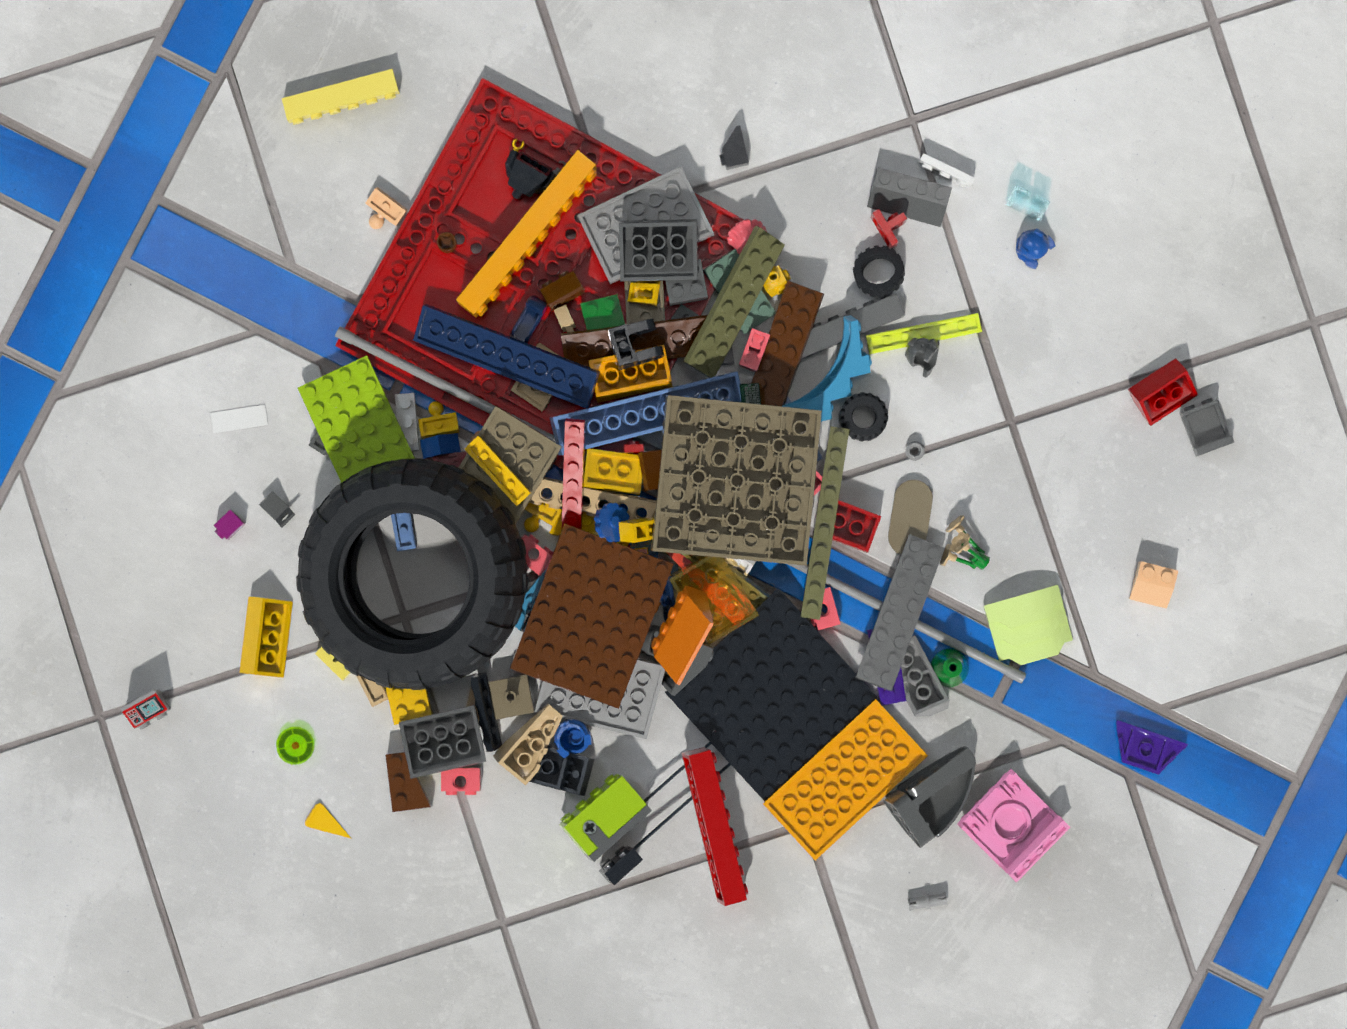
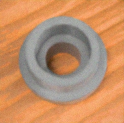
M916 441L910 442L905 449L906 456L913 461L921 459L925 452L923 445ZM917 448L918 454H912L911 449Z

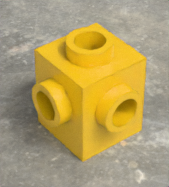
M779 265L773 266L763 286L771 297L783 294L787 281L791 279V276L786 269L783 270Z

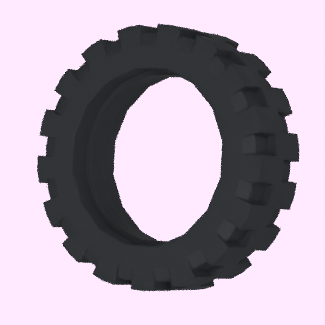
M876 245L871 249L870 247L866 248L865 252H861L858 255V259L854 261L853 273L855 282L864 294L868 293L871 297H884L887 294L889 296L893 294L894 290L897 291L900 288V284L904 281L905 269L901 256L894 249H889L888 246L879 247V245ZM876 259L888 260L895 267L894 275L888 281L880 284L871 283L863 276L866 265Z

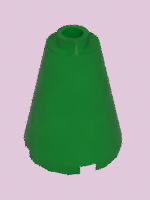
M941 650L931 661V666L942 686H957L968 675V661L958 650ZM951 664H954L955 670L953 672L949 669V666Z

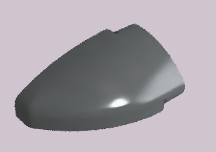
M960 747L936 760L898 785V790L884 800L886 807L919 848L923 847L933 838L940 837L956 820L967 801L972 788L976 765L975 757L969 747Z

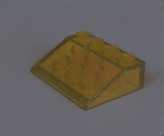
M704 556L670 574L669 580L677 593L682 592L685 585L706 592L714 622L706 637L709 644L759 616L725 558Z

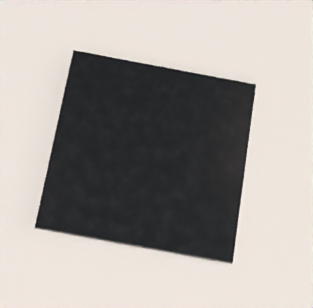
M779 588L713 647L714 654L712 660L708 661L707 666L675 696L671 695L667 690L665 691L666 695L764 801L771 797L875 699L880 702V699L862 680L855 678L856 673L813 625L806 618L801 617V612Z

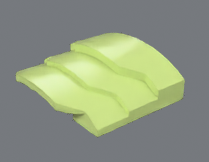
M1058 585L983 606L999 661L1011 659L1020 665L1058 655L1064 643L1073 640Z

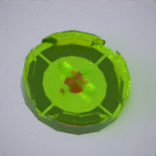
M287 728L278 736L276 741L277 753L286 763L291 765L302 764L314 752V739L304 728Z

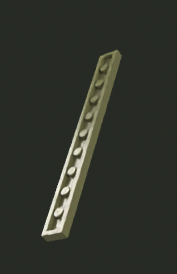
M830 426L801 617L820 620L850 429Z

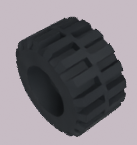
M860 392L859 394L852 395L841 408L839 417L841 428L850 429L849 436L853 440L856 439L863 442L877 438L885 429L888 421V410L885 407V403L878 396L872 395V393ZM859 406H868L875 413V421L868 428H860L853 422V412Z

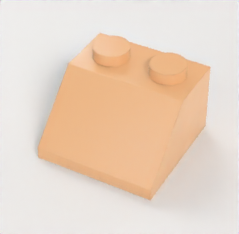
M1142 561L1138 562L1129 599L1167 608L1175 587L1178 570Z

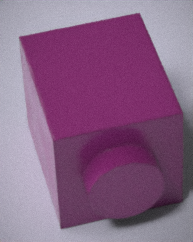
M229 510L214 524L216 528L214 532L221 539L225 537L229 540L245 523L233 510Z

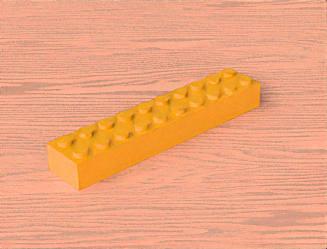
M579 150L576 151L456 299L460 306L475 318L478 315L481 317L488 309L487 304L491 300L494 302L500 295V288L503 285L506 287L512 280L511 275L515 270L518 272L523 267L525 257H530L535 252L538 241H544L549 234L548 229L551 226L555 227L560 221V214L570 209L573 205V198L575 196L579 197L585 190L584 185L586 182H591L597 175L595 163Z

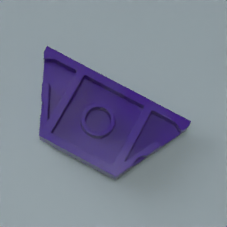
M1116 720L1122 763L1159 775L1188 745Z

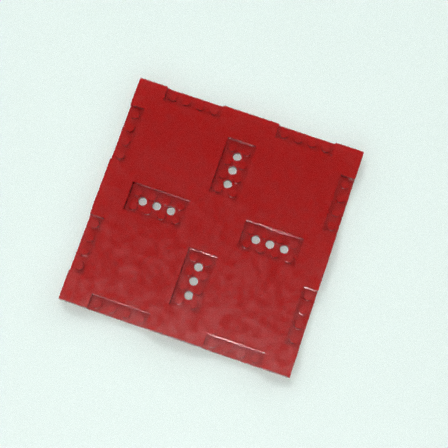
M482 78L345 329L554 435L550 417L586 408L553 396L546 409L542 412L511 391L516 382L515 380L495 374L492 371L413 341L422 307L428 304L510 336L513 327L525 308L528 298L533 295L546 302L540 292V289H542L541 285L549 280H552V282L558 280V276L565 271H569V273L574 271L585 291L584 294L564 304L567 306L576 326L573 328L574 332L587 330L580 303L618 294L624 322L627 324L625 282L618 280L612 284L609 283L581 223L575 221V215L661 176V174ZM518 139L515 144L516 147H521L523 141L525 143L524 148L519 150L518 153L523 151L549 166L552 170H556V168L562 170L564 164L559 163V161H564L567 164L576 151L579 150L596 164L597 175L591 182H586L584 185L585 190L579 197L575 196L573 198V205L570 209L560 214V221L555 227L551 226L548 229L549 234L544 241H538L535 252L530 257H525L523 260L525 264L518 272L516 270L511 275L512 280L506 287L503 285L500 288V295L494 302L491 300L487 304L488 309L482 317L478 315L475 318L460 306L456 299L486 264L489 253L495 252L542 195V193H534L532 197H528L524 194L521 200L515 199L512 196L514 188L508 185L509 178L506 176L505 162L510 151L514 148L512 145L513 140ZM695 193L714 232L713 236L698 243V259H701L702 269H705L734 249L733 246L728 244V232L736 223L744 219ZM592 196L595 199V203L592 206H586L584 204L585 197ZM569 229L576 231V237L572 240L567 239L565 236ZM444 232H449L454 237L457 234H462L465 237V241L462 244H457L456 249L451 253L442 252L437 245L438 236ZM474 243H479L482 246L479 253L471 251V246ZM704 272L708 299L683 304L699 316L702 315L715 291ZM663 280L665 320H671L680 304L670 306L666 282ZM548 305L528 344L536 347L537 344L541 343L557 355L564 357L561 333H567V331L563 332L555 312H551ZM338 339L335 345L358 359L368 356L373 367L481 426H484L490 416L489 413L353 344ZM678 358L667 359L670 372ZM594 389V393H593V396H592V399H591V402H590V406H589L588 408L594 407V406H598V405H602V404H606V403H610V402H614V401H618V400H622V399H626V398H630V397H634V396H638V395H642V394H637V395H633V396H628V397H623V398H619V399H614V400H609V401H604V402L598 403V402H597V398H596L595 389ZM634 437L590 449L624 453V445H628V442L633 441ZM557 455L554 465L563 469L564 455Z

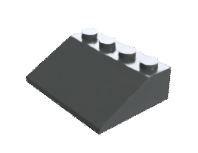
M697 219L626 220L619 222L620 281L698 280Z
M474 705L399 722L411 779L487 762L477 711Z

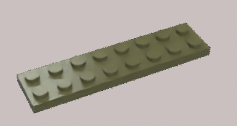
M754 227L684 359L685 363L708 378L716 376L785 244L762 228Z

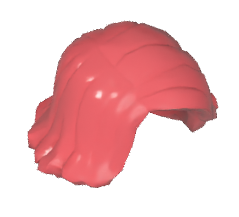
M746 219L736 223L728 232V244L733 246L739 255L755 226L766 231L761 221Z

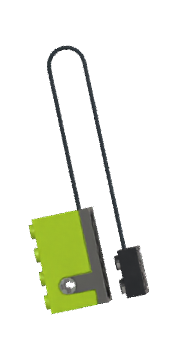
M707 743L704 747L708 748L711 743ZM730 763L719 771L720 775L731 766ZM685 766L680 767L644 800L622 775L611 774L604 780L605 784L601 788L596 787L593 789L586 801L583 799L575 806V811L571 814L569 812L560 819L562 822L559 826L589 860L595 862L652 811L646 805V802L679 774ZM692 796L633 848L628 845L626 847L621 846L615 852V857L611 860L609 858L600 865L602 868L599 870L603 877L609 883L615 885L643 860L635 850L692 800Z

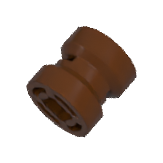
M444 232L438 236L437 245L442 252L451 253L456 249L457 241L453 234Z

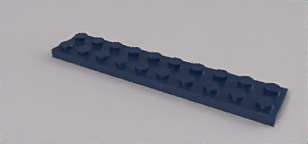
M428 304L422 307L413 341L586 409L590 406L600 371Z

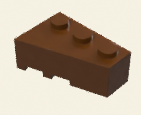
M405 752L386 754L392 812L432 807L419 778H410Z

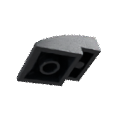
M547 747L548 750L541 760L539 771L529 782L585 796L595 759L570 753L566 758H563L557 752L558 749Z

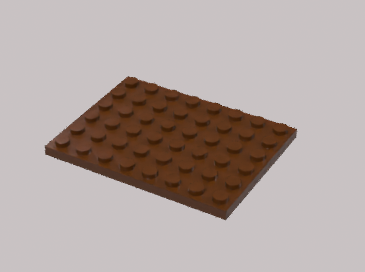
M564 523L510 669L619 709L674 564L617 542H608L606 538H600L598 535Z

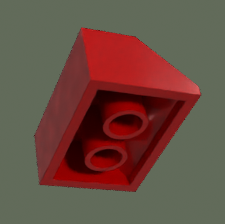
M1176 358L1128 389L1134 403L1150 426L1198 395L1188 371Z

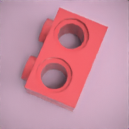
M752 328L739 367L757 372L770 334Z

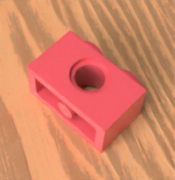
M524 534L521 539H523L526 547L527 566L541 576L548 567L553 552L546 546L541 548L538 545L539 540L532 534L529 537ZM531 549H538L539 557L537 559L529 557Z
M825 588L822 604L827 606V613L821 615L820 620L811 619L813 627H817L818 631L840 625L831 588Z
M457 768L441 772V791H446V795H457V791H465V795H476V791H481V768ZM458 776L465 777L466 784L464 787H459L456 784Z

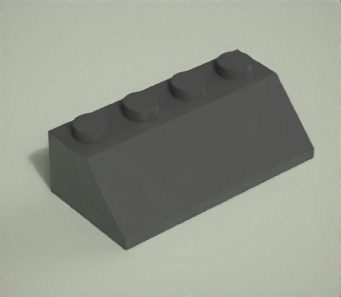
M878 167L867 207L879 209L890 214L898 212L900 215L904 212L908 219L941 227L952 188Z

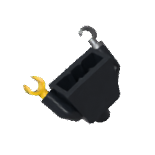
M514 139L512 143L514 148L508 155L505 169L506 176L509 178L508 185L514 188L512 196L515 199L521 200L524 194L532 197L534 193H543L561 169L556 168V170H552L549 166L523 151L518 153L519 150L524 148L525 143L523 141L521 147H516L515 144L518 139ZM559 161V163L564 164V166L566 165L564 161Z

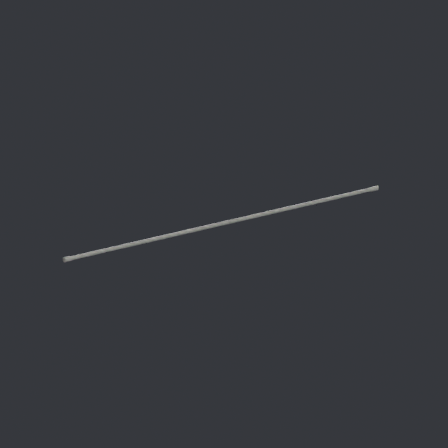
M341 326L335 334V337L353 344L489 414L495 408V405L358 337L355 333ZM516 417L517 419L521 420L530 427L534 428L543 435L555 441L554 435ZM584 451V462L586 458V451ZM642 480L641 491L657 498L658 490L645 491ZM788 564L805 574L808 573L809 564L807 566ZM827 574V585L880 611L883 604L882 601ZM918 620L915 627L916 630L1005 674L1021 684L1024 681L1026 673L1013 666H1008Z

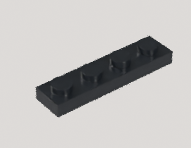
M484 672L471 677V688L474 692L475 706L478 710L479 725L482 729L486 752H493L502 746L495 717L487 673Z

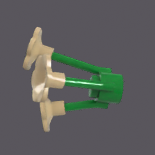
M960 515L945 530L946 532L956 530L959 534L952 539V545H946L940 565L945 566L947 561L950 560L953 562L958 561L973 569L978 567L982 570L988 565L990 557L964 531L965 528L961 525V522L965 517ZM969 543L976 549L975 551L970 548ZM962 550L971 553V562L957 557L951 551L957 554L961 553Z

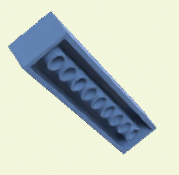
M738 371L550 417L555 442L563 446L558 455H564L566 418L585 420V450L663 430L666 395L745 403Z

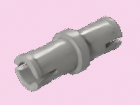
M946 892L907 898L908 904H910L909 911L948 905Z

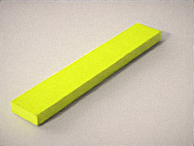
M975 313L866 335V341L870 355L908 347V342L913 338L936 339L940 341L980 333L982 329L979 314Z

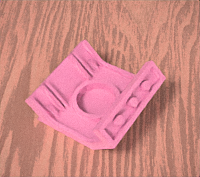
M1012 769L1003 774L1001 779L957 823L1016 883L1070 828Z

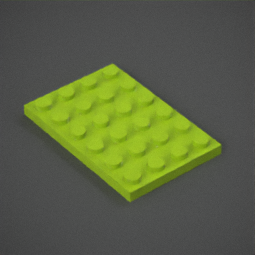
M368 356L362 357L297 388L341 482L367 467L386 461L415 459Z

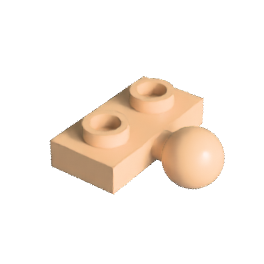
M378 187L374 189L365 203L377 212V214L369 218V225L373 229H380L383 226V218L397 226L408 211V209Z

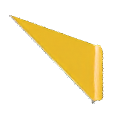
M321 803L313 807L305 820V826L351 838Z

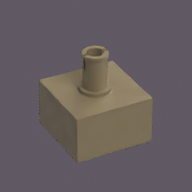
M528 675L489 682L496 720L535 712Z

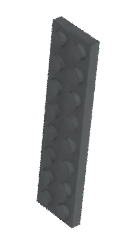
M908 535L855 678L890 692L892 691L943 555L944 547L916 536Z

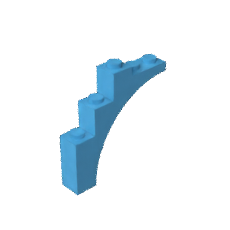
M851 315L843 317L844 329L841 347L833 366L824 379L803 397L781 407L822 411L821 422L832 419L833 412L831 401L851 396L853 385L850 378L871 373L870 366L872 365L870 355L862 350L863 344L859 334L861 325L856 318Z

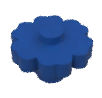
M617 503L604 504L602 509L596 511L594 517L595 530L600 538H606L608 542H619V522L629 520L630 516L624 507L619 508Z

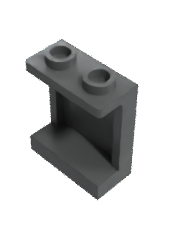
M1212 398L1201 401V406L1195 408L1193 404L1183 408L1184 412L1180 413L1196 457L1234 443L1220 411L1218 399L1213 401Z

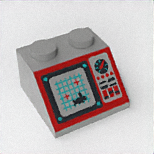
M159 689L152 690L120 708L133 728H140L141 730L151 725L149 721L155 718L160 720L168 715L167 711L171 710Z

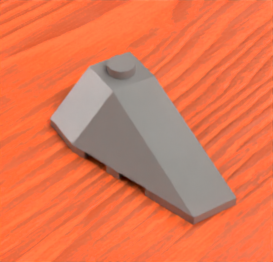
M914 635L911 638L901 665L906 701L915 717L932 716L948 709L950 700Z

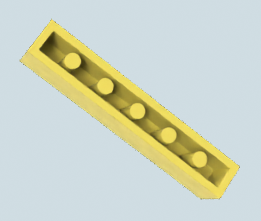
M389 69L281 99L287 121L297 125L303 123L304 119L307 118L315 120L322 118V114L330 113V115L340 113L341 109L348 108V110L359 108V105L363 103L367 105L375 104L378 102V99H394L400 93L394 71Z

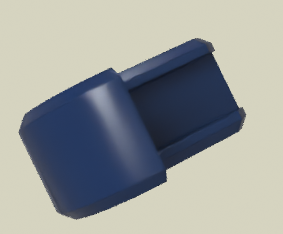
M533 295L530 296L511 331V335L520 341L528 343L547 309V303Z

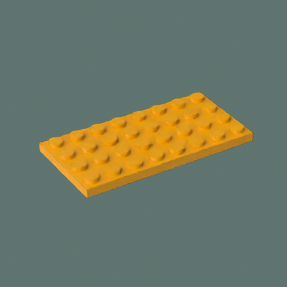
M875 699L769 797L763 805L814 860H817L928 755Z

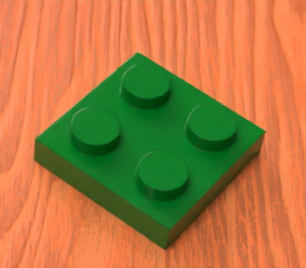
M618 294L580 303L587 330L625 325Z

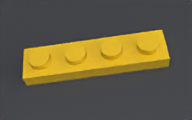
M480 435L464 448L516 506L532 493Z

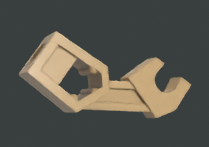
M564 305L555 309V315L563 332H574L573 328L576 326L567 306Z

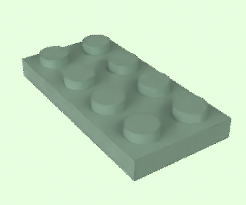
M736 249L731 250L703 269L718 295L739 257ZM762 290L741 327L743 334L748 333L752 328L754 329L776 314Z

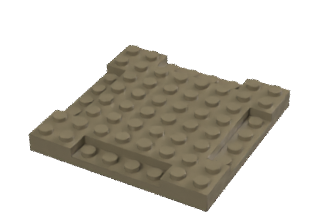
M666 395L651 551L807 566L822 411Z

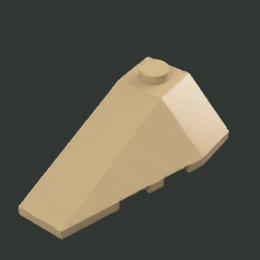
M547 704L503 743L493 755L494 759L526 786L539 771L541 760L544 754L546 755L550 740L554 737L563 716L551 705Z

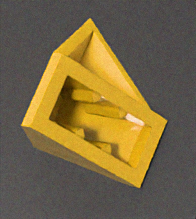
M661 280L630 283L627 302L657 307Z

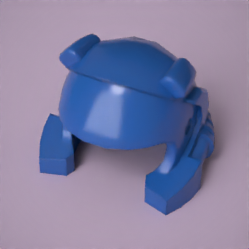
M1036 228L1023 232L1017 238L1016 253L1018 258L1027 267L1037 269L1038 262L1036 259L1042 258L1048 249L1051 250L1056 245L1049 235L1047 236L1043 231Z
M568 719L560 723L554 735V743H556L558 748L557 752L563 758H566L570 753H581L589 745H592V735L587 726L575 719Z

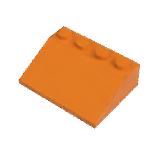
M686 585L682 592L678 593L674 607L670 608L666 622L661 624L660 633L657 638L653 639L651 644L654 657L678 685L683 681L714 624L706 592Z

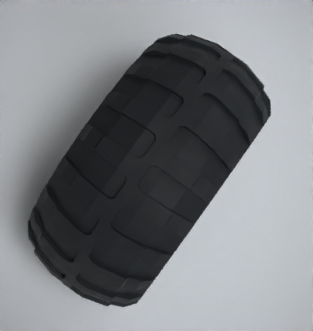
M423 458L392 460L367 467L334 487L309 519V525L298 549V576H296L297 591L300 592L304 611H302L304 618L319 638V644L322 648L342 663L346 670L356 676H362L383 687L424 690L453 683L488 662L503 647L518 623L522 613L525 593L528 588L524 541L520 537L512 513L502 504L500 499L493 493V490L484 482H480L459 467ZM392 514H419L437 521L455 536L465 553L469 568L467 596L457 616L444 629L423 634L397 630L381 621L369 609L362 597L357 580V560L361 546L370 531L380 521Z

